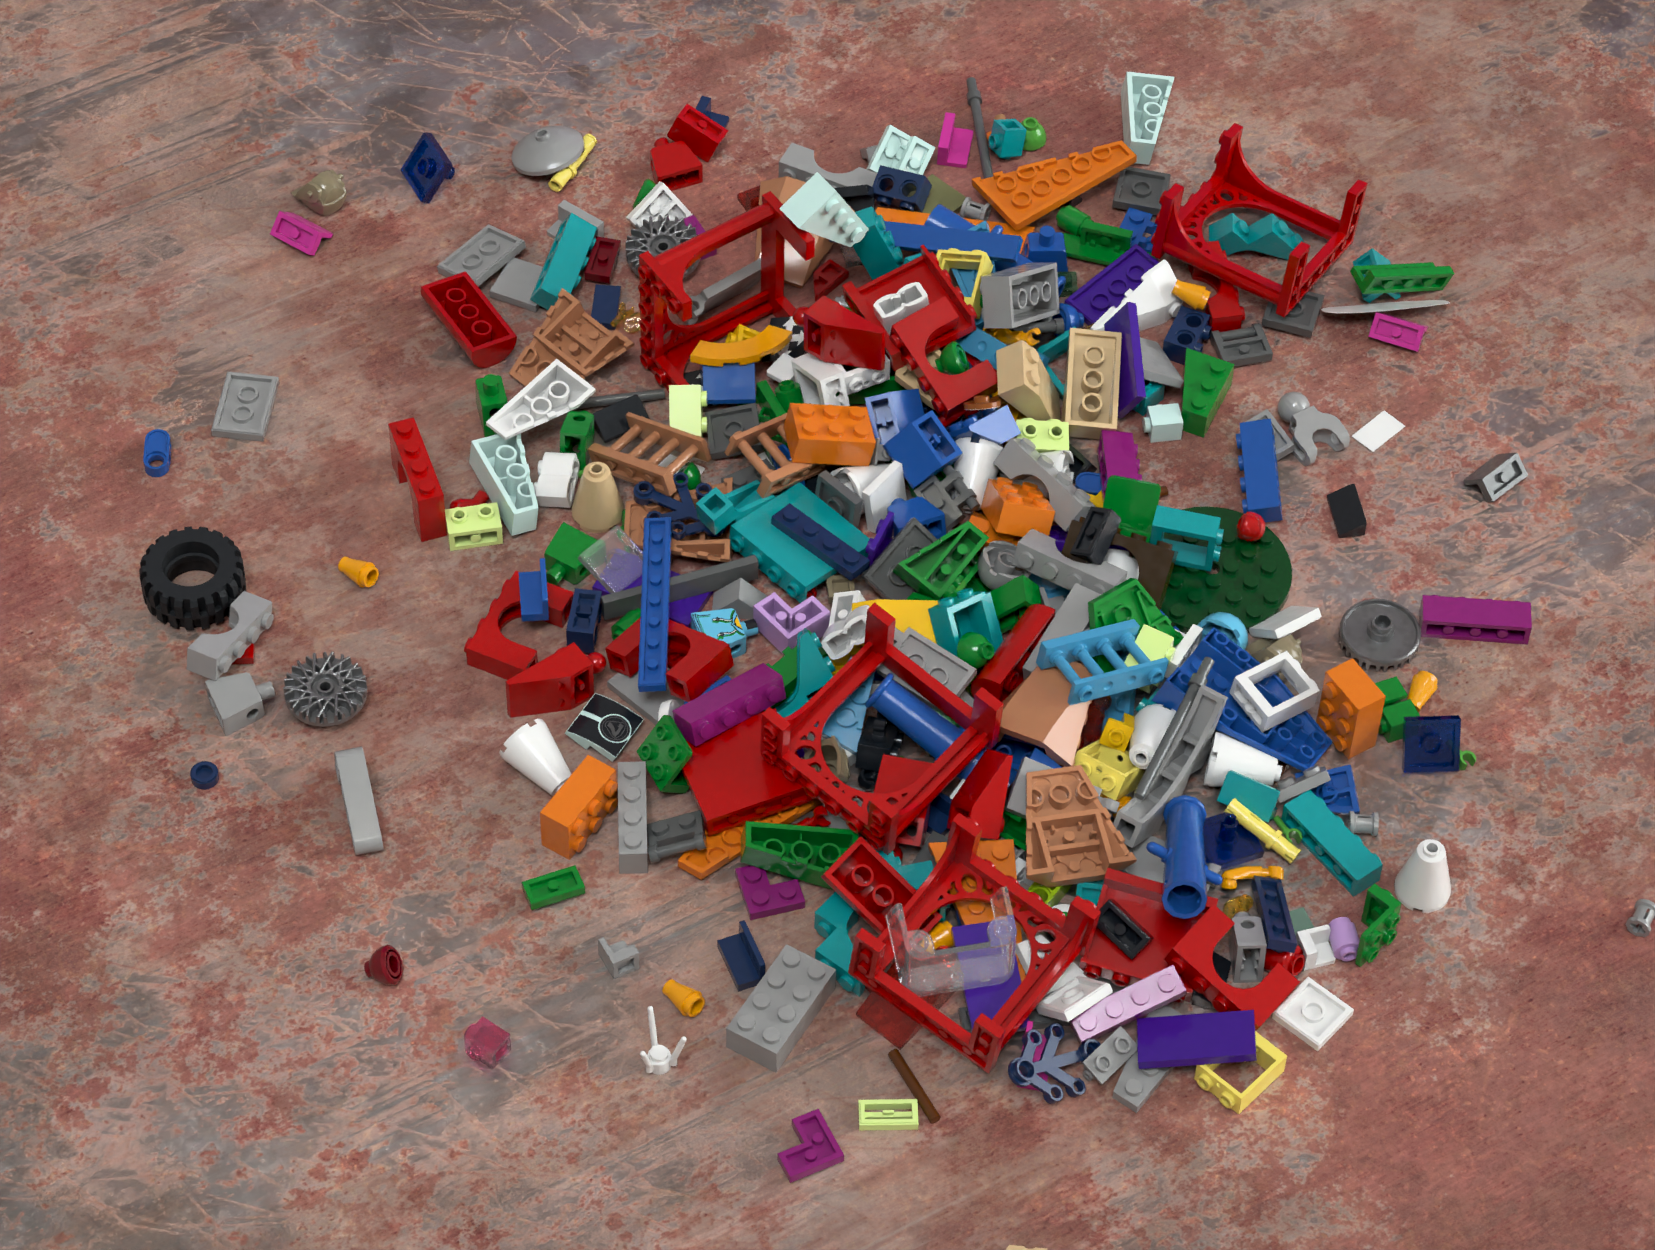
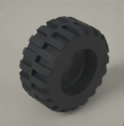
M192 526L184 527V530L181 531L175 529L169 531L167 536H160L155 540V545L151 544L147 548L146 554L141 559V568L139 569L143 598L150 613L157 616V620L164 624L169 622L171 627L177 629L185 627L186 630H194L196 627H202V629L210 628V625L213 623L218 625L224 621V617L230 616V604L243 591H246V578L241 552L229 537L225 536L223 538V534L216 530L211 532L206 527L192 529ZM201 570L214 574L210 580L196 586H181L172 582L177 576L188 571Z

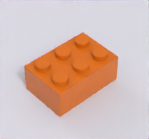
M790 403L783 427L793 463L869 466L876 441L867 407Z
M997 477V480L988 478L981 510L996 532L1024 537L1031 529H1034L1049 536L1055 510L1036 484L1023 482L1020 485L1004 477Z
M1352 658L1325 672L1316 722L1333 740L1336 749L1340 752L1342 751L1350 759L1376 745L1386 696Z
M590 755L586 756L540 812L541 842L544 847L568 860L576 852L582 851L587 838L592 832L596 833L599 830L606 815L613 813L618 805L616 769Z

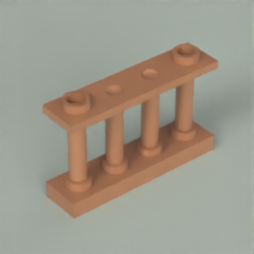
M787 413L746 431H737L730 437V443L724 452L729 456L741 451L762 476V481L757 489L758 494L762 498H766L818 475L825 470L827 471L838 466L832 464L793 463L786 458L771 440V437L780 434L787 443L783 427ZM761 443L781 468L777 470L769 469L751 446Z
M630 412L625 415L630 429L610 447L593 443L588 448L591 461L605 463L610 468L612 476L634 484L647 481L654 486L655 491L667 496H671L677 491L673 475L693 457L706 462L711 460L705 438ZM636 437L644 439L629 454L620 452ZM654 444L663 446L647 461L639 459ZM674 450L681 452L667 467L658 466Z

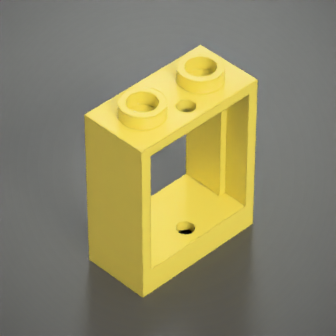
M949 248L948 250L938 249L936 257L942 270L946 269L948 273L950 268L978 270L972 296L964 297V301L967 305L971 304L977 314L976 319H980L982 311L980 306L981 276L991 274L993 264L987 252L981 250L960 251L955 248Z
M1099 740L1078 750L1074 758V766H1082L1092 785L1101 788L1103 795L1115 801L1136 790L1146 769H1140L1132 764L1129 758V751L1125 750V752L1110 748L1100 744ZM1119 755L1123 757V761L1118 759Z
M1256 1031L1257 1061L1255 1062L1266 1071L1242 1093L1238 1092L1213 1072L1221 1063L1196 1065L1194 1079L1203 1090L1210 1091L1219 1098L1222 1105L1226 1108H1231L1237 1114H1240L1285 1069L1287 1055Z

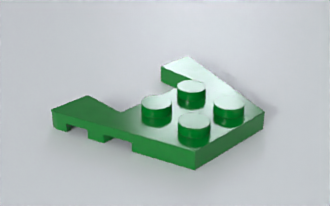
M1129 578L1088 602L1090 630L1135 619L1140 625L1137 636L1143 625L1146 624L1174 637L1173 647L1184 638L1180 632H1177L1172 627V622L1169 618L1160 612L1156 607V602L1135 578ZM1104 655L1092 657L1104 673L1115 670Z

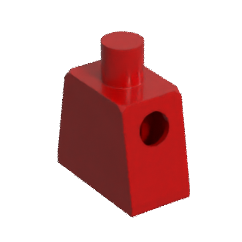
M665 137L655 141V147L650 150V166L656 185L659 181L663 182L673 191L703 182V165L684 141L680 140L669 143Z

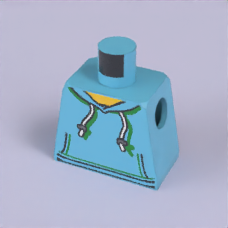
M732 608L691 613V629L703 632L708 636L729 644L732 658L741 656L746 652V637L758 634L755 619L740 622L736 611Z

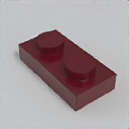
M596 236V242L592 248L585 270V280L610 284L621 249V240Z

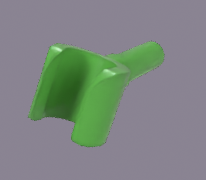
M1451 739L1446 740L1445 744L1458 758L1457 767L1459 770L1466 769L1467 763L1464 760L1468 761L1471 766H1474L1476 756L1473 752L1467 750L1462 752Z
M1279 815L1275 816L1273 820L1283 832L1284 838L1292 844L1293 842L1290 838H1294L1300 844L1302 840L1300 830L1296 828L1289 829Z

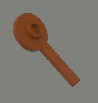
M989 395L974 396V400L964 402L963 404L965 410H983L1000 407L1001 404L1008 402L999 395L991 398Z

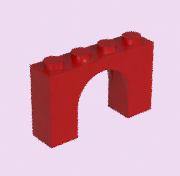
M943 296L893 324L889 339L897 349H900L904 356L903 360L906 367L917 375V381L922 391L929 393L935 411L938 414L942 413L944 418L948 419L964 410L963 403L974 400V396L990 395L996 392L998 384L997 373L988 359L957 375L943 374L934 369L928 362L925 354L926 346L933 339L955 328L959 320V315L947 297Z
M414 417L388 423L392 466L399 484L408 482L412 499L414 524L421 542L447 536L444 494Z
M515 571L511 579H507L504 582L502 593L498 599L495 598L492 601L489 613L485 618H481L473 638H468L464 647L467 665L506 680L538 663L537 650L513 642L501 633L502 628L508 622L521 618L519 571ZM547 582L549 620L542 621L563 628L569 619L574 592Z
M640 618L605 647L610 669L629 677L639 670ZM669 619L668 653L678 652L687 654L666 673L670 694L690 702L699 697L734 666L731 648L724 641Z
M1213 904L1167 954L1164 960L1169 966L1174 965L1177 973L1182 975L1196 992L1203 994L1218 1012L1254 1010L1255 1031H1257L1300 981L1279 962L1258 985L1252 988H1236L1223 981L1213 965V950L1235 923Z

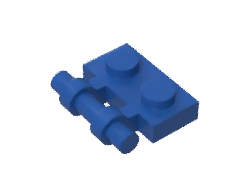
M1129 207L1119 228L1133 231L1131 247L1137 244L1146 252L1151 253L1153 247L1151 239L1157 228L1155 222H1152L1153 214ZM1146 233L1151 234L1148 238L1145 237Z

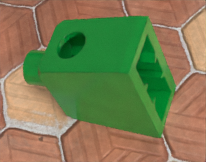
M488 374L484 378L475 380L476 404L484 437L497 434L486 425V422L492 417L489 415V412L494 408L498 412L508 403L502 377Z
M584 410L579 412L569 411L560 430V453H576L580 463L579 470H583L588 465L590 459L588 448L594 443V415ZM578 444L579 446L577 450H580L579 453L574 452L572 449L575 445Z
M563 522L544 553L547 582L557 585L564 579L573 585L579 584L606 561L605 544Z

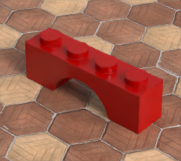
M1219 241L1206 242L1213 251L1227 259L1226 252L1221 250ZM1188 264L1193 280L1207 283L1217 292L1216 295L1207 300L1205 313L1210 315L1209 326H1212V331L1219 330V332L1240 329L1241 321H1245V311L1243 306H1239L1237 287H1233L1232 284Z

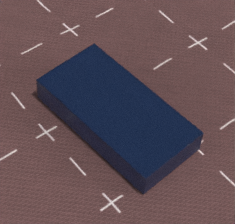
M595 285L591 317L608 330L616 329L621 286Z

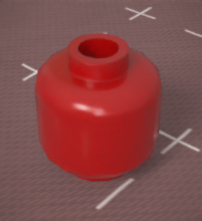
M1297 945L1294 953L1285 951L1275 952L1271 949H1266L1264 970L1270 972L1279 962L1293 976L1298 975L1305 963V956L1301 947Z

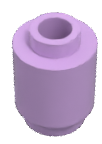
M1347 917L1335 918L1328 924L1331 929L1329 940L1334 957L1342 961L1354 960L1357 956L1360 941L1355 924Z

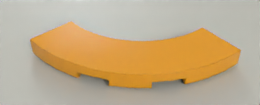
M768 325L758 335L743 341L714 343L700 340L690 355V362L723 367V363L738 362L739 365L758 362L760 357L768 354L774 355L782 350L791 341L792 331Z

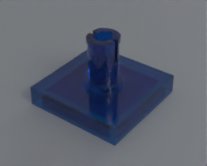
M428 132L422 134L400 169L423 203H430L444 179H452L455 173V169L452 167L453 164L433 134Z
M1460 716L1404 717L1403 772L1459 771Z
M1221 813L1205 819L1203 834L1206 864L1214 863L1220 865L1221 870L1263 857L1264 850L1257 837L1239 824L1234 814Z

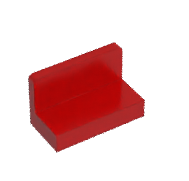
M686 104L676 117L667 137L675 142L684 141L696 156L705 162H709L729 130L691 105Z

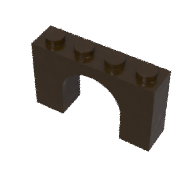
M1080 516L1079 521L1071 520L1061 554L1073 561L1091 564V562L1070 554L1085 521V518ZM1118 528L1110 546H1122L1134 555L1139 567L1138 581L1156 602V607L1161 610L1178 552L1172 550V544L1157 540L1156 545L1146 542L1147 537L1132 532L1130 537L1121 535V529Z

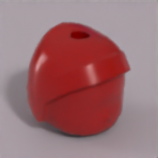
M1250 511L1243 514L1237 524L1238 537L1246 541L1259 540L1265 533V521L1262 516Z

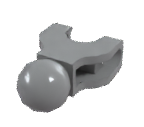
M1289 392L1280 398L1278 414L1286 423H1290L1288 429L1293 435L1292 442L1295 444L1296 449L1292 453L1303 466H1308L1315 462L1317 447L1314 443L1316 442L1326 443L1334 451H1340L1349 446V433L1336 416L1322 413L1314 405L1310 407L1308 398L1299 392Z

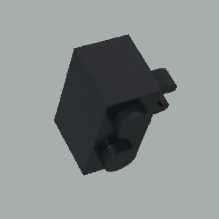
M878 711L877 717L868 716L858 742L856 768L879 772L883 754L898 757L899 750L902 748L904 734L899 733L900 729Z

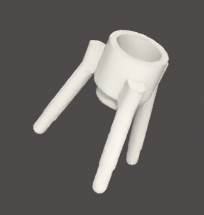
M649 1006L647 1010L651 1049L648 1055L645 1051H641L640 1056L646 1066L647 1073L652 1072L661 1075L667 1073L671 1066L677 1065V1058L687 1038L685 1036L681 1037L672 1055L665 1046L658 1045L653 1007Z

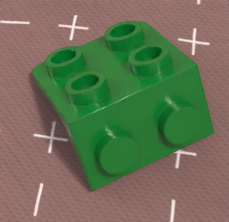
M1111 475L1108 478L1103 508L1112 509L1121 518L1118 527L1121 529V535L1130 537L1133 532L1146 536V542L1150 543L1152 524L1159 503L1161 486L1156 483Z
M663 715L636 752L642 761H646V768L660 792L686 793L689 786L681 770L691 758L692 750L670 715Z
M1375 883L1367 890L1361 922L1367 925L1368 928L1362 933L1355 961V964L1359 967L1366 962L1371 963L1377 957L1379 949L1384 944L1388 946L1397 936V924L1401 919L1399 915L1401 902L1394 898L1391 892L1382 889Z

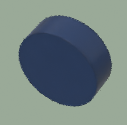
M202 761L191 768V782L196 788L206 790L218 783V768L212 762Z

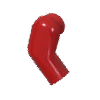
M479 490L472 499L460 498L452 501L450 509L486 503L489 496L484 491Z

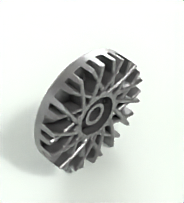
M668 214L665 215L664 219L659 215L658 221L654 222L652 216L649 217V222L644 219L643 226L639 227L636 224L635 229H631V236L627 235L625 251L629 267L639 276L640 254L649 251L654 257L697 236L696 228L692 227L691 224L686 226L683 218L678 221L677 216L675 221H670ZM698 259L685 271L683 278L687 277L696 269L700 262V259Z
M1368 599L1354 604L1345 612L1338 635H1340L1339 643H1341V650L1346 648V656H1351L1350 659L1357 658L1360 667L1365 664V669L1369 670L1370 665H1375L1377 672H1379L1380 668L1383 672H1387L1388 666H1393L1394 670L1397 667L1401 669L1405 661L1410 663L1411 659H1414L1421 640V629L1415 616L1404 606L1385 599Z
M332 651L329 656L326 652H323V658L317 659L316 653H313L312 658L309 656L305 657L306 663L301 664L298 660L297 666H292L291 674L287 672V678L284 679L285 687H283L286 705L293 716L306 724L327 727L344 723L353 718L365 704L367 698L366 677L363 675L362 667H359L357 662L353 665L349 656L345 658L341 654V658L338 659L335 658V654Z

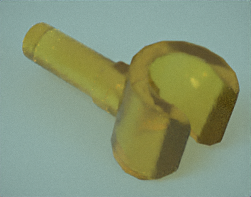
M620 303L619 313L611 321V326L615 327L621 320L626 322L633 320L635 317L634 307L632 306L630 310H626V304Z

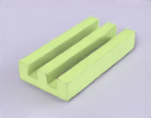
M917 1099L858 1100L859 1131L918 1130ZM912 1109L909 1112H894V1110ZM865 1110H883V1112H865Z

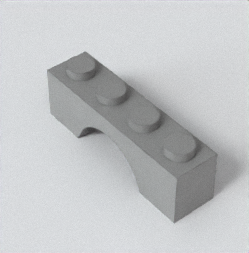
M791 143L779 161L778 178L788 176L807 182L818 172L833 188L857 185L873 186L877 173L861 167L847 173L828 172L816 163L814 150Z
M1011 438L993 463L1011 480H1024L1032 475L1039 478L1046 486L1049 494V503L1055 510L1053 520L1064 531L1069 530L1071 520L1079 521L1080 516L1086 518L1090 507H1096L1089 500L1090 496L1085 491L1077 489L1071 484L1072 479L1067 474L1059 472L1054 468V462L1050 458L1036 451V446L1032 441L1027 438Z
M1031 529L1017 544L1013 565L1070 591L1075 583H1078L1099 594H1103L1124 582L1127 577V571L1105 561L1101 565L1087 564L1065 557L1058 551L1055 544L1056 539L1034 529Z
M243 591L230 604L229 627L232 630L222 634H201L187 649V670L216 681L223 673L229 670L231 664L237 658L243 656L245 650L251 643L254 644L257 641L259 635L265 629L270 628L274 619L272 602Z
M646 761L618 762L619 874L648 873Z

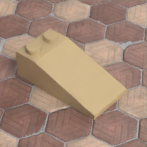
M1070 328L1061 419V422H1069V437L1100 439L1101 430H1117L1122 333L1079 328Z
M1021 340L996 350L998 395L1028 418L1038 421L1060 420L1059 393L1036 349Z

